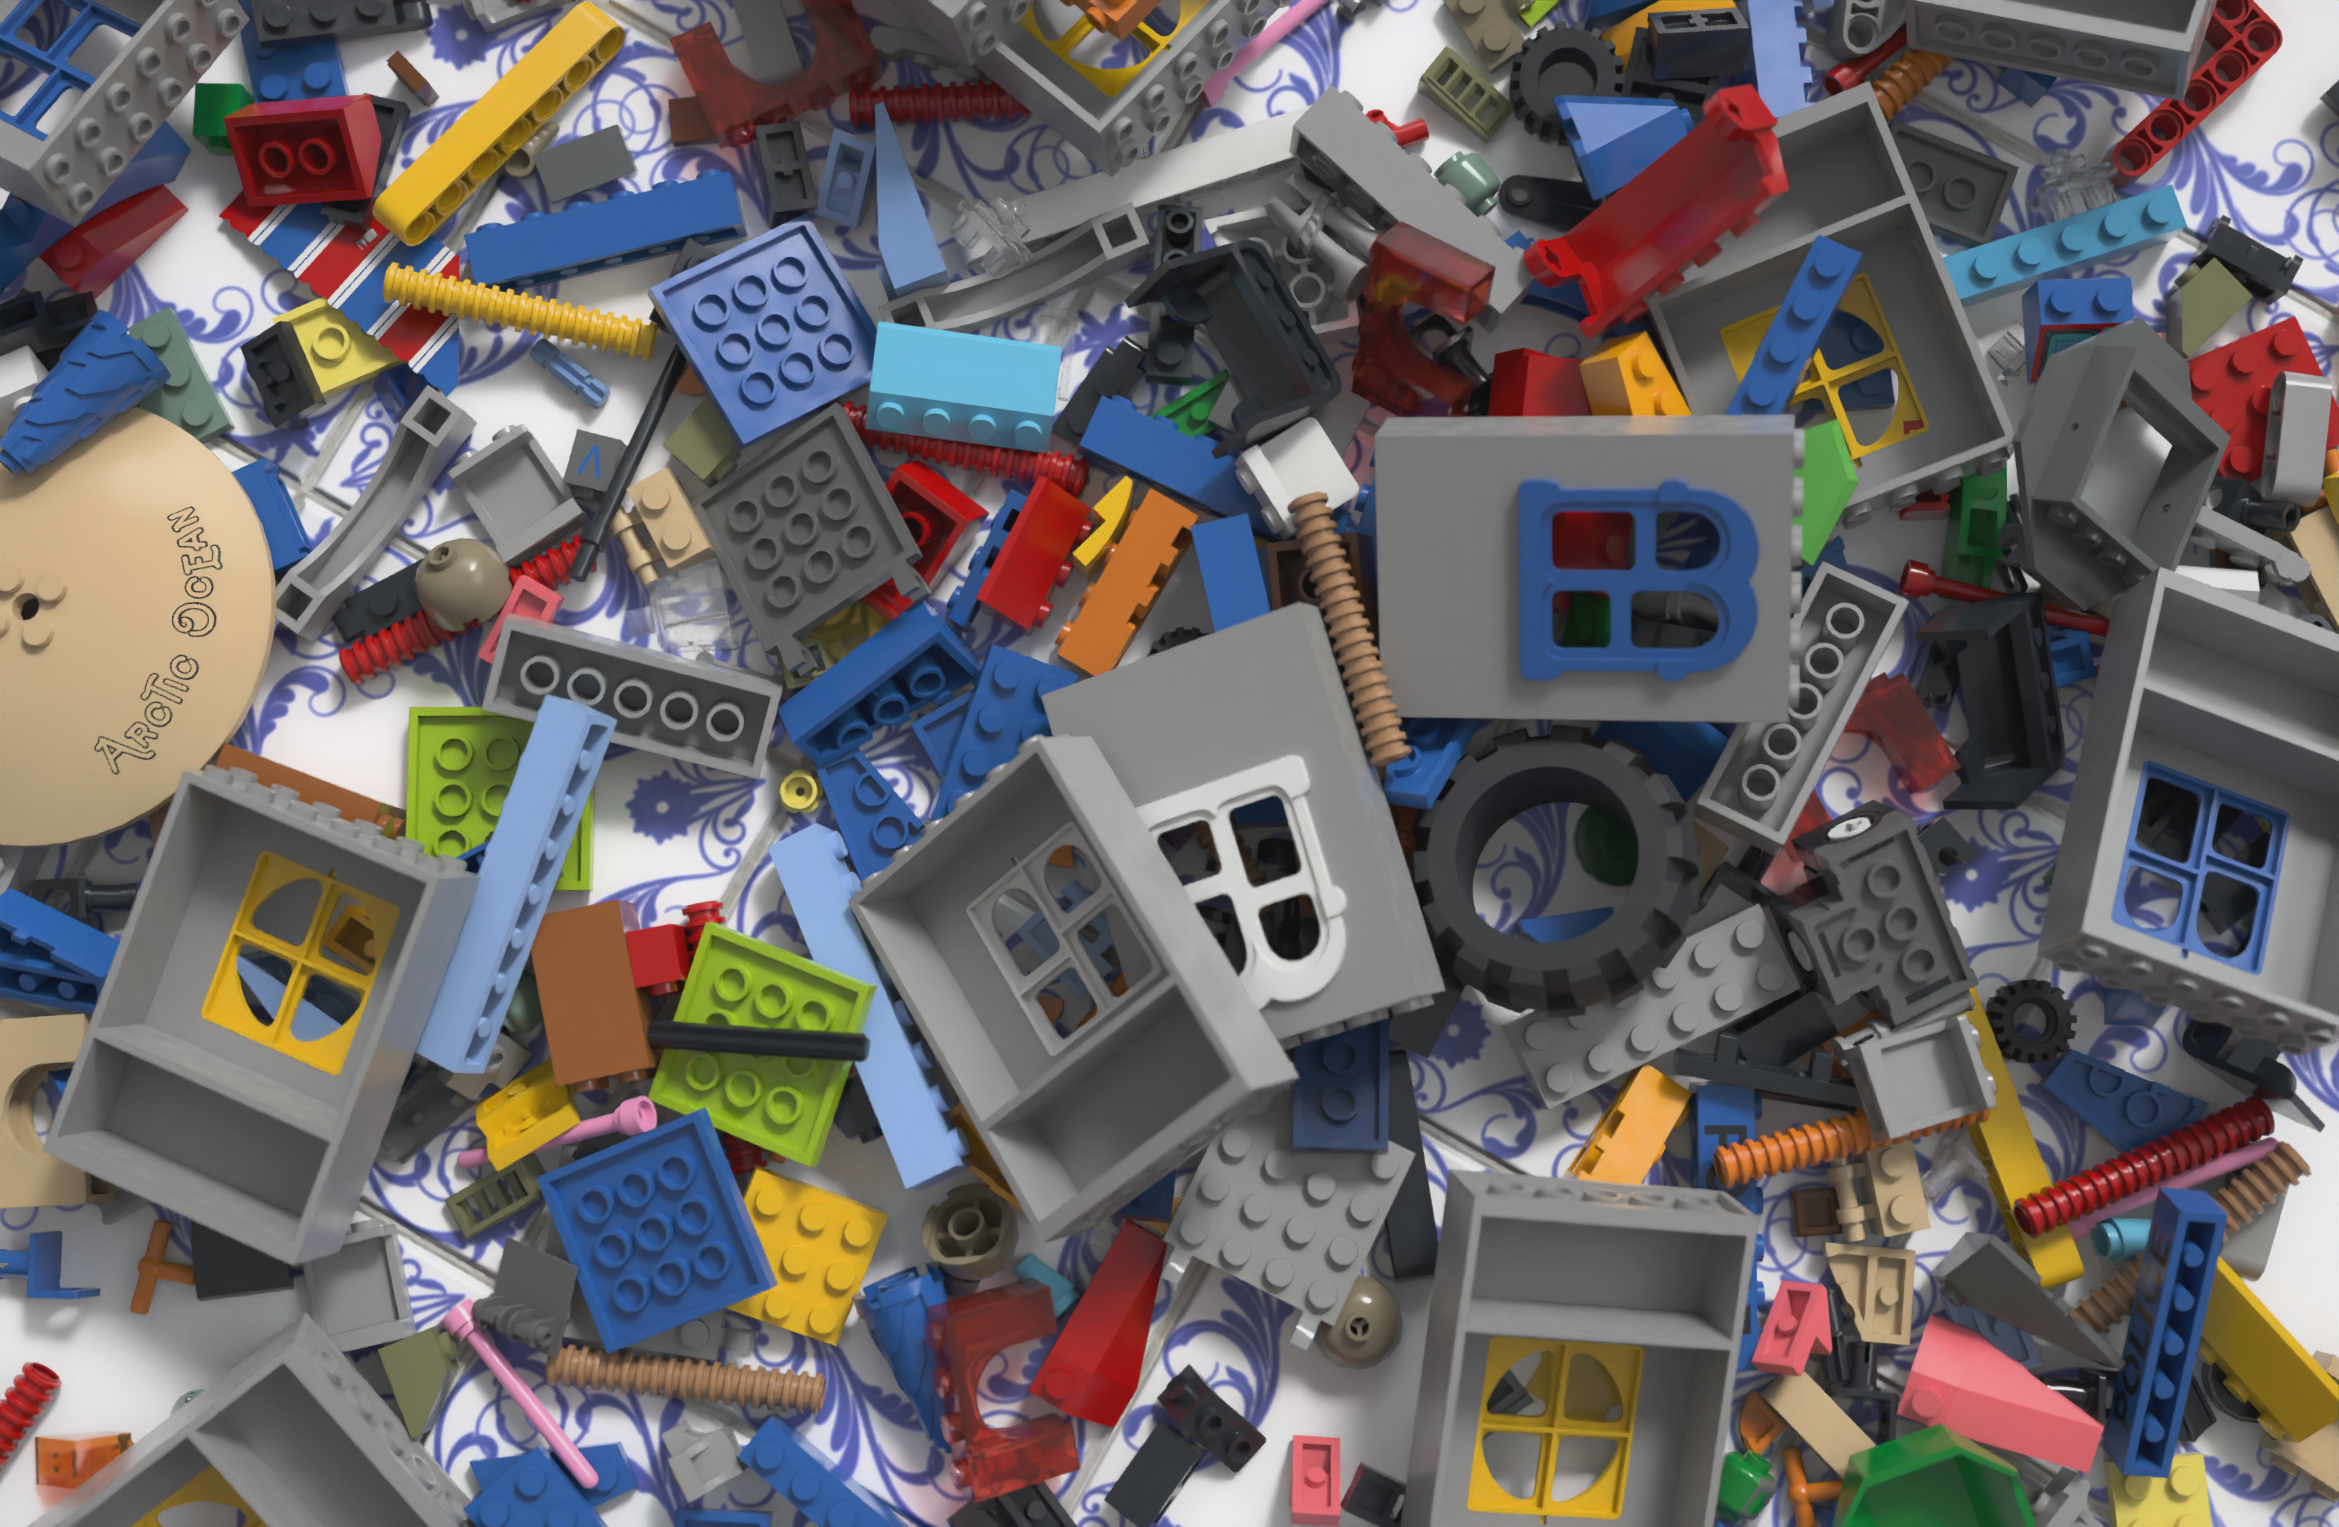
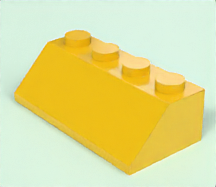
M2219 1256L2197 1356L2209 1366L2215 1362L2228 1376L2223 1381L2224 1385L2241 1402L2245 1403L2249 1400L2261 1414L2257 1417L2259 1424L2276 1440L2283 1438L2285 1441L2301 1442L2339 1419V1386Z

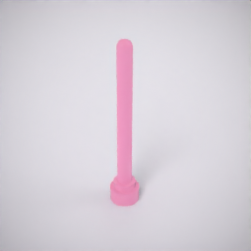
M1300 0L1264 29L1255 39L1235 53V57L1230 65L1221 72L1217 71L1204 84L1203 90L1197 98L1205 107L1211 108L1225 96L1224 91L1228 88L1227 82L1329 0Z
M646 1096L625 1100L620 1107L616 1108L614 1113L580 1121L577 1125L529 1154L618 1131L623 1135L627 1134L630 1137H635L656 1128L657 1114L655 1107ZM487 1145L461 1152L457 1157L459 1167L471 1169L491 1164L487 1156Z
M2273 1137L2265 1138L2236 1149L2231 1153L2223 1154L2220 1158H2212L2206 1164H2198L2193 1170L2185 1169V1172L2179 1176L2172 1174L2170 1180H2159L2157 1186H2146V1189L2141 1193L2133 1191L2131 1197L2127 1199L2120 1197L2118 1203H2107L2105 1209L2097 1210L2094 1208L2093 1214L2089 1216L2081 1214V1218L2075 1222L2068 1219L2067 1225L2074 1242L2090 1236V1230L2097 1228L2096 1223L2156 1201L2159 1187L2188 1189L2254 1164L2258 1159L2260 1161L2268 1158L2265 1154L2266 1152L2271 1150L2275 1153L2280 1149L2277 1145L2279 1141Z
M467 1299L453 1308L441 1320V1325L452 1338L458 1337L461 1342L467 1340L580 1485L586 1489L595 1487L599 1480L598 1474L482 1329L484 1325L476 1322L475 1316L472 1315L473 1300Z

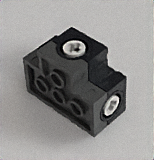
M1871 800L1792 839L1794 849L1804 864L1802 868L1808 881L1795 887L1794 891L1784 896L1779 895L1767 901L1802 984L1822 995V997L1836 1006L1851 999V996L1855 994L1858 1003L1897 1026L1978 985L1979 982L1974 970L1968 964L1966 959L1968 955L1957 928L1952 924L1950 919L1952 915L1942 890L1935 882L1933 874H1935L1923 844L1919 842L1916 834L1918 831L1912 816L1876 800Z

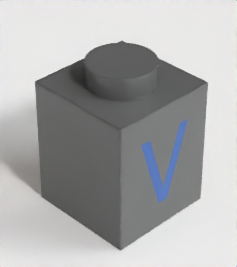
M577 429L563 482L572 491H575V498L593 504H601L602 498L627 448L626 444L620 439Z

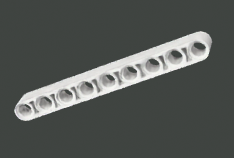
M1312 105L1136 160L1130 166L1122 167L1113 177L1102 171L962 216L952 223V228L965 268L970 270L980 269L1035 252L1072 232L1089 219L1130 202L1133 203L1138 217L1141 218L1157 213L1158 204L1182 205L1298 168V159L1289 152L1293 125Z

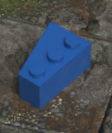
M9 888L0 895V997L93 1015L120 941L17 890Z

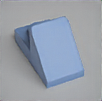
M839 129L833 131L817 200L818 209L815 210L814 214L853 229H857L862 224L871 183L877 179L876 143Z

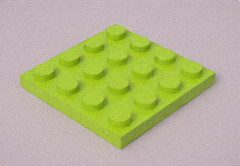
M409 707L406 838L423 844L425 846L423 853L438 858L439 854L457 857L492 839L502 812L503 802L509 794L518 770L520 757L526 749L535 723L482 710V707ZM595 781L561 869L564 877L557 880L553 891H593Z
M706 922L673 1021L862 1033L877 986L718 923ZM664 1049L648 1098L655 1103L684 1115L706 1107L713 1127L803 1165L813 1167L819 1163L852 1061Z

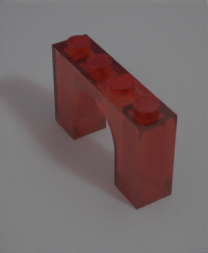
M796 0L816 41V50L809 67L796 79L781 85L757 84L739 74L732 66L711 22H707L669 39L676 61L720 150L728 146L738 148L752 141L755 126L794 121L795 116L810 109L820 111L828 108L836 101L837 97L850 92L851 88L857 87L859 91H865V87L876 84L877 79L882 77L880 59L851 0Z
M1400 221L1386 233L1379 234L1370 248L1369 257L1372 263L1369 279L1363 290V296L1366 298L1363 317L1357 329L1360 339L1357 354L1352 362L1351 369L1354 372L1351 392L1399 417H1467L1474 381L1431 360L1417 348L1405 326L1403 316L1404 303L1418 304L1464 326L1489 305L1496 266Z
M1883 672L1869 681L1864 691L1865 694L1862 695L1843 733L1863 736L1879 746L1910 795L1924 790L1961 768L1903 672L1890 679ZM1815 789L1784 846V850L1792 863L1802 860L1797 855L1791 840L1832 820L1818 798Z
M1030 1277L927 1307L930 1323L925 1325V1336L930 1349L935 1352L937 1369L933 1371V1382L937 1394L940 1398H943L945 1415L941 1417V1429L946 1442L951 1445L953 1461L949 1463V1475L954 1488L974 1502H979L1079 1470L1080 1464L1073 1423L1056 1413H1051L1009 1427H989L981 1417L977 1403L980 1377L994 1356L1010 1346L1057 1332L1050 1286Z

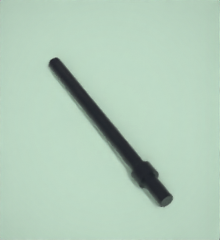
M675 343L592 523H586L578 541L581 546L568 572V576L576 581H586L598 553L605 551L612 536L609 531L612 522L687 363L677 343Z

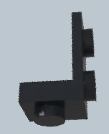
M1190 1364L1179 1375L1172 1378L1167 1384L1166 1389L1157 1397L1159 1402L1182 1429L1234 1473L1239 1472L1266 1443V1437L1223 1400L1204 1377Z

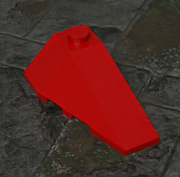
M1126 1219L1028 1390L1029 1392L1070 1416L1112 1428L1116 1426L1139 1384L1167 1243L1161 1237L1134 1221Z

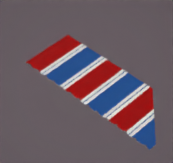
M244 190L218 216L221 219L229 220L231 227L236 231L245 233L246 238L251 243L260 245L266 255L277 258L278 263L284 269L293 271L299 281L310 284L311 289L317 295L325 296L332 307L342 309L345 317L350 321L358 322L360 328L365 333L375 335L380 345L391 348L393 354L398 359L407 361L410 368L416 373L424 374L426 380L431 385L442 388V392L446 397L459 385V319H457V314L451 313L450 316L442 315V310L438 309L435 313L428 312V307L422 306L421 310L413 308L411 303H407L406 307L399 305L398 300L386 303L384 302V297H382L386 271L392 262L399 263V268L405 269L407 265L414 267V272L418 273L421 269L428 270V275L434 276L436 272L442 273L444 279H449L450 275L456 276L457 281L460 282V257L432 235L416 246H407L373 217L369 229L373 228L378 236L371 243L365 241L367 247L359 243V247L356 243L367 231L325 221L320 214L324 202L248 207Z

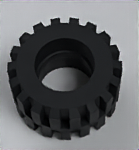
M1565 21L1556 22L1555 29L1548 31L1546 26L1537 30L1536 37L1533 40L1530 37L1526 39L1522 44L1520 54L1516 53L1513 61L1509 91L1510 102L1514 106L1513 113L1517 121H1523L1525 131L1530 135L1533 132L1539 134V141L1547 144L1552 139L1558 141V146H1568V141L1555 105L1543 95L1539 86L1541 75L1551 66L1567 62L1584 68L1593 80L1591 96H1622L1621 92L1625 84V74L1622 72L1624 64L1621 55L1616 56V46L1611 39L1606 42L1602 39V31L1595 27L1592 32L1584 30L1585 23L1575 21L1574 28L1566 27Z

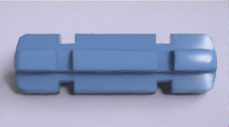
M542 338L537 341L529 353L530 357L544 369L548 367L547 371L576 395L581 393L580 397L593 408L598 409L607 401L610 396V390L596 378L592 380L593 376L565 353H559L560 350L547 339Z

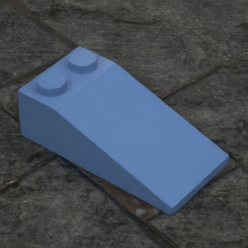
M882 102L875 105L878 245L883 262L875 265L888 300L891 302L920 289L950 284L885 104Z
M265 951L237 956V971L272 1018L275 1019L292 974L291 964ZM314 974L309 979L303 998L300 1001L291 1027V1033L295 1039L305 1042L323 1038L343 1026L354 1015L361 1003L323 976ZM416 1052L414 1053L401 1091L423 1057Z

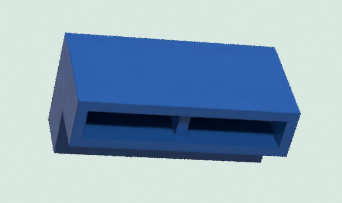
M1248 513L1190 526L1214 633L1270 613Z
M1603 720L1592 735L1594 738L1605 742L1610 738L1618 737L1646 754L1649 765L1658 774L1668 775L1685 804L1710 777L1729 741V738L1709 723L1691 721Z

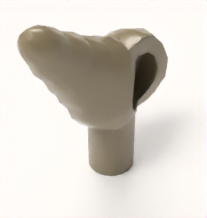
M550 122L543 125L503 164L507 174L514 179L528 178L534 174L537 167L532 156L543 152L553 137L557 135L560 129L559 123Z

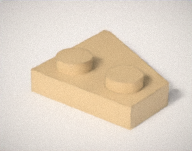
M1822 1241V1252L1836 1286L1839 1288L1840 1296L1858 1339L1866 1342L1910 1346L1916 1251Z

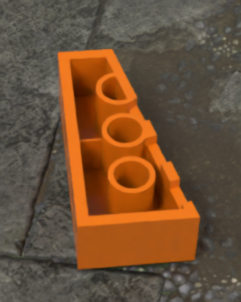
M1152 488L1149 489L1141 505L1138 504L1128 518L1124 527L1127 530L1119 544L1114 543L1101 565L1104 571L1097 583L1091 582L1080 598L1078 606L1082 609L1074 624L1067 621L1054 643V645L1060 647L1057 652L1059 661L1088 678L1116 669L1192 544L1193 537L1190 526L1198 525V515Z

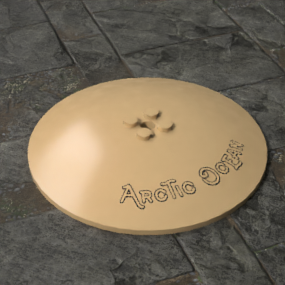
M133 407L126 414L119 413L88 440H80L68 451L53 461L44 464L31 475L22 471L18 476H15L0 463V846L44 848L71 845L105 836L128 827L156 812L173 800L184 770L204 771L206 765L211 766L218 758L224 744H229L243 723L258 693L267 668L274 637L276 584L271 551L256 510L236 477L212 451L194 436L170 421L138 407ZM37 598L39 601L37 614L29 620H23L21 616L23 605L29 599Z

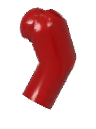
M1373 109L1365 114L1373 123L1376 124L1380 121L1387 125L1397 136V144L1402 149L1429 139L1428 128L1423 118L1398 126L1389 121L1382 110Z

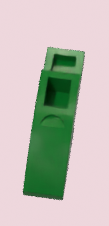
M2007 461L2005 462V469L1984 478H1979L1977 472L1959 479L1961 485L1947 492L1950 496L1947 502L1950 505L1941 577L1991 589L1995 558H2002L2003 551L1996 545V540L2003 523L2006 521ZM1938 595L1939 598L1953 599V598H1949V597H1945V596Z

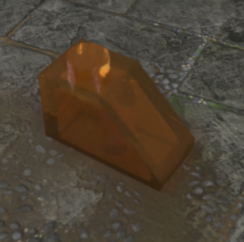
M98 1431L35 1437L36 1485L68 1489L78 1488L134 1444L131 1440V1432Z

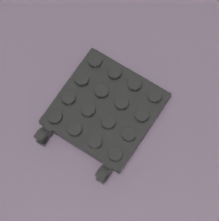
M838 403L833 404L690 501L765 653L774 656L780 652L787 670L791 673L797 670L803 678L819 669L812 654L801 643L800 638L892 577L901 596L904 598L910 596L915 604L931 595L925 581L912 565L923 558V555L845 408Z

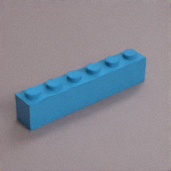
M2171 184L1943 257V260L1961 304L1965 308L2030 287L2037 280L2055 279L2167 243L2187 227V223Z

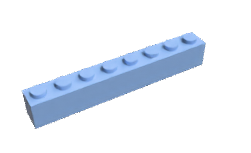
M546 694L543 704L537 712L535 725L528 744L520 757L517 773L509 794L503 802L502 812L492 839L486 847L485 857L478 876L481 877L415 1051L453 1073L484 1074L618 721L573 700Z
M815 823L769 846L768 850L813 961L877 986L862 1031L870 1039L869 1055L867 1060L855 1062L906 1190L922 1191L970 1168L971 1164L967 1157V1154L970 1153V1145L964 1132L959 1127L955 1128L949 1110H952L950 1096L942 1084H937L931 1067L935 1065L933 1055L928 1045L924 1041L919 1040L913 1026L916 1024L915 1019L847 902L861 890V881L854 872L849 871L844 859L848 855V850L843 838L836 830L833 831L830 828Z

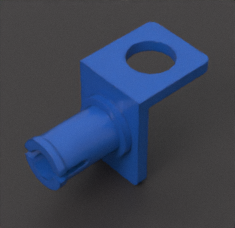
M61 1231L31 1233L29 1251L0 1249V1263L9 1264L0 1267V1279H27V1298L80 1299L100 1296L101 1288L60 1287Z

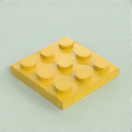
M755 1165L743 1195V1200L778 1285L724 1308L837 1346L854 1303L852 1296L859 1291L888 1219V1213Z

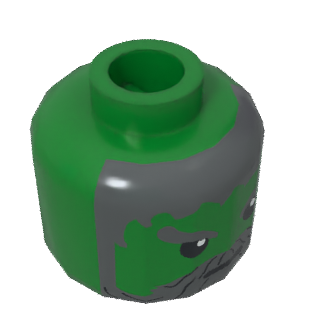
M1750 1449L1744 1455L1734 1451L1725 1453L1716 1512L1736 1524H1740L1742 1520L1754 1521L1759 1518L1777 1490L1776 1481L1769 1473L1772 1465L1764 1457Z

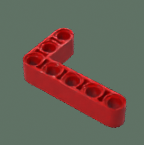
M2253 0L2216 1L2204 39L2217 52L2192 74L2184 97L2195 103L2197 112L2188 109L2184 101L2166 98L2100 161L2098 168L2099 176L2105 185L2116 190L2126 189L2133 185L2278 52L2283 41L2282 31ZM2216 7L2226 11L2229 20L2220 17ZM2248 39L2256 42L2261 52L2253 50L2248 44ZM2215 68L2224 71L2228 76L2229 82L2220 79L2216 74ZM2151 127L2161 130L2165 136V141L2155 138L2151 132ZM2118 156L2126 157L2130 160L2133 171L2123 168L2119 163Z

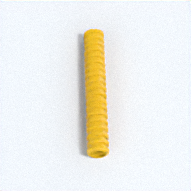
M395 262L388 266L383 284L382 297H384V302L386 303L398 300L400 306L406 307L407 303H411L413 308L421 310L422 306L428 307V312L435 313L438 309L442 310V315L450 316L451 313L457 314V319L464 320L465 316H469L471 321L475 323L482 319L486 320V325L493 326L494 322L499 323L501 329L513 326L514 331L519 333L522 332V329L529 330V335L535 336L537 332L543 333V338L550 339L552 335L557 336V341L564 342L565 338L572 340V345L578 346L579 342L586 343V348L592 349L593 345L600 346V351L606 352L608 348L614 349V354L621 355L622 351L628 352L629 358L641 355L643 356L642 360L647 362L653 356L658 332L657 324L653 321L646 325L642 324V319L636 318L635 322L628 321V316L622 315L621 319L614 317L613 312H607V315L600 314V309L594 308L592 312L586 311V306L579 305L578 309L571 308L572 303L565 302L564 306L558 305L557 299L551 298L550 302L543 301V296L537 295L535 299L529 298V293L522 292L521 296L515 295L513 289L501 292L500 286L494 285L492 289L486 288V283L479 282L478 286L472 285V281L469 279H464L462 283L458 282L457 277L450 275L449 279H444L442 273L436 272L434 276L428 275V270L421 269L418 273L414 272V267L407 265L405 269L399 268V263Z

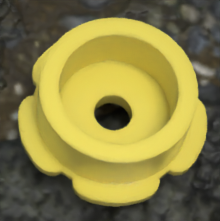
M805 769L794 770L790 775L783 777L778 786V794L782 798L781 805L791 813L801 811L803 814L813 812L819 806V797L823 796V786L820 779L814 778L812 773ZM804 788L805 794L798 796L796 793L797 789Z

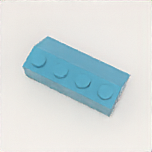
M878 321L865 429L1048 453L1062 347Z

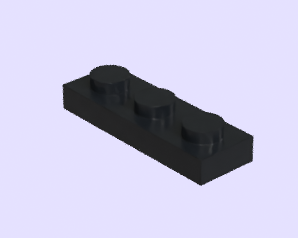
M372 94L370 96L382 137L372 196L368 199L324 202L320 211L325 221L364 231L369 230L373 219V206L377 198L382 194L411 114V109L407 103Z

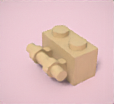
M666 467L627 488L637 509L626 513L621 504L609 531L613 538H619L629 557L626 563L632 574L639 575L645 588L661 581L655 565L662 561H665L667 567L673 573L681 577L717 557L683 486L670 469ZM646 525L656 544L649 549L644 548L635 531Z
M1906 1137L1904 1143L1896 1145L1891 1141L1889 1147L1881 1148L1877 1145L1874 1151L1867 1152L1863 1148L1861 1154L1854 1156L1855 1162L1849 1163L1848 1156L1843 1159L1834 1156V1160L1830 1162L1831 1167L1826 1168L1829 1182H1834L1840 1207L1835 1210L1838 1224H1843L1847 1242L1866 1239L1862 1221L1866 1219L1869 1221L1871 1234L1883 1237L1931 1228L1913 1143ZM1857 1177L1860 1180L1864 1198L1863 1204H1858L1853 1179Z

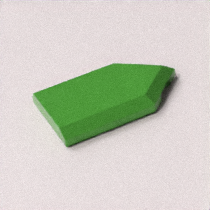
M1838 419L1804 430V468L1793 470V477H1803V517H1793L1792 525H1802V562L1812 567L1858 484Z

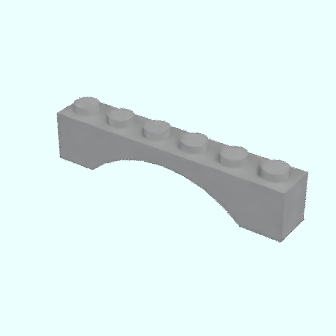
M1130 202L1089 219L1055 242L1007 265L961 281L920 289L878 308L884 322L968 334L1150 258V243L1133 203Z
M427 385L400 421L383 461L356 503L330 534L303 560L291 568L276 587L275 618L298 635L315 642L478 423L463 409Z

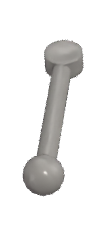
M707 651L700 652L696 657V661L783 683L782 691L787 687L782 674L770 676L717 660L713 654Z

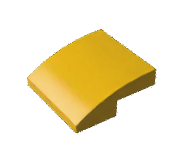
M1127 476L1093 507L1095 525L1098 529L1072 553L1076 570L1088 582L1101 569L1102 562L1112 545L1119 543L1125 530V524L1131 515L1134 502L1133 482Z
M551 1058L509 1082L504 1089L499 1088L475 1103L476 1124L486 1136L487 1156L498 1172L580 1123L571 1087H556Z

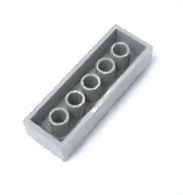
M1331 84L1293 125L1289 152L1334 193L1337 192L1338 196L1375 230H1392L1401 236L1402 244L1398 251L1482 328L1491 334L1528 295L1536 280L1525 265L1523 259L1524 250L1517 246L1512 249L1499 237L1501 231L1489 218L1484 215L1478 218L1465 206L1467 204L1466 199L1455 187L1450 184L1443 186L1431 175L1432 169L1421 156L1416 153H1411L1410 155L1397 144V136L1387 125L1380 121L1376 124L1373 123L1362 113L1364 108L1353 94L1346 90L1340 93Z
M1822 561L1801 602V613H1795L1793 619H1800V661H1790V665H1799V707H1789V723L1738 722L1696 802L1693 816L1779 858L1887 649L1909 601Z
M509 613L503 621L482 710L535 723L537 712L541 708L546 694L569 699L618 720L610 739L612 743L759 779L782 694L783 683Z
M1760 904L1747 906L1685 936L1687 940L1667 969L1659 967L1654 969L1642 980L1645 989L1613 1006L1609 999L1586 1006L1585 1015L1549 1018L1546 1011L1533 1009L1502 1024L1501 1027L1541 1109L1549 1110L1800 989L1801 987Z

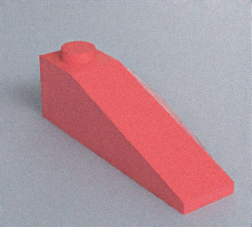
M1930 1314L1897 1414L1930 1427L1941 1423L1965 1438L2089 1473L2104 1426L2059 1392L2051 1390L2030 1374L2028 1369L2015 1359L2012 1360L1993 1346L1990 1340L1977 1330Z

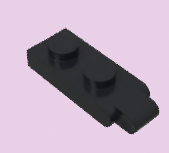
M1128 336L1123 338L1116 350L1108 345L1052 425L1051 432L1078 449L1102 395L1109 399L1113 395L1129 399L1146 373L1141 364L1147 357L1148 350Z
M423 559L350 596L344 601L347 609L332 617L344 643L354 641L361 636L364 641L368 635L377 637L379 636V630L384 628L389 631L391 630V625L395 622L402 625L405 623L404 619L406 617H418L417 612L423 608L415 591V577L417 568Z

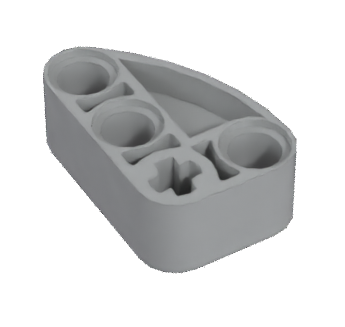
M1834 0L1833 7L1829 9L1826 47L1829 54L1836 60L1847 62L1875 50L1889 39L1906 21V1L1864 0L1862 2L1859 0ZM1849 28L1853 29L1859 37L1858 47L1853 46L1848 39Z

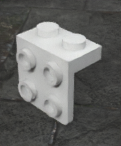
M1313 417L1305 418L1260 447L1256 444L1243 452L1235 462L1238 468L1235 472L1239 482L1248 494L1254 493L1263 507L1260 512L1265 523L1274 534L1279 533L1284 541L1299 532V528H1294L1291 522L1295 518L1294 514H1290L1287 510V506L1294 499L1313 492L1326 493L1329 501L1325 503L1326 507H1331L1332 510H1335L1354 498L1359 492L1357 482L1319 422Z

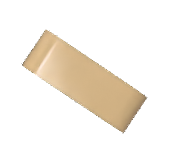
M1804 1371L1801 1377L1779 1374L1759 1394L1839 1479L1844 1480L1850 1455L1877 1446Z

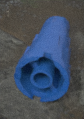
M99 310L90 318L88 324L60 354V361L33 389L32 398L20 410L10 423L6 433L0 438V463L15 476H18L22 471L31 475L44 464L53 461L68 451L80 440H88L119 413L126 414L170 379L171 374L154 352L140 338L136 341L127 334L130 329L106 311Z
M935 1262L925 1263L929 1273L920 1277L916 1266L864 1287L865 1296H861V1293H855L852 1299L860 1319H864L876 1347L887 1360L898 1386L909 1398L928 1441L932 1440L935 1448H944L946 1454H951L972 1444L970 1436L974 1434L976 1430L974 1426L977 1425L965 1383L964 1365L957 1341L954 1315L944 1284L945 1274Z

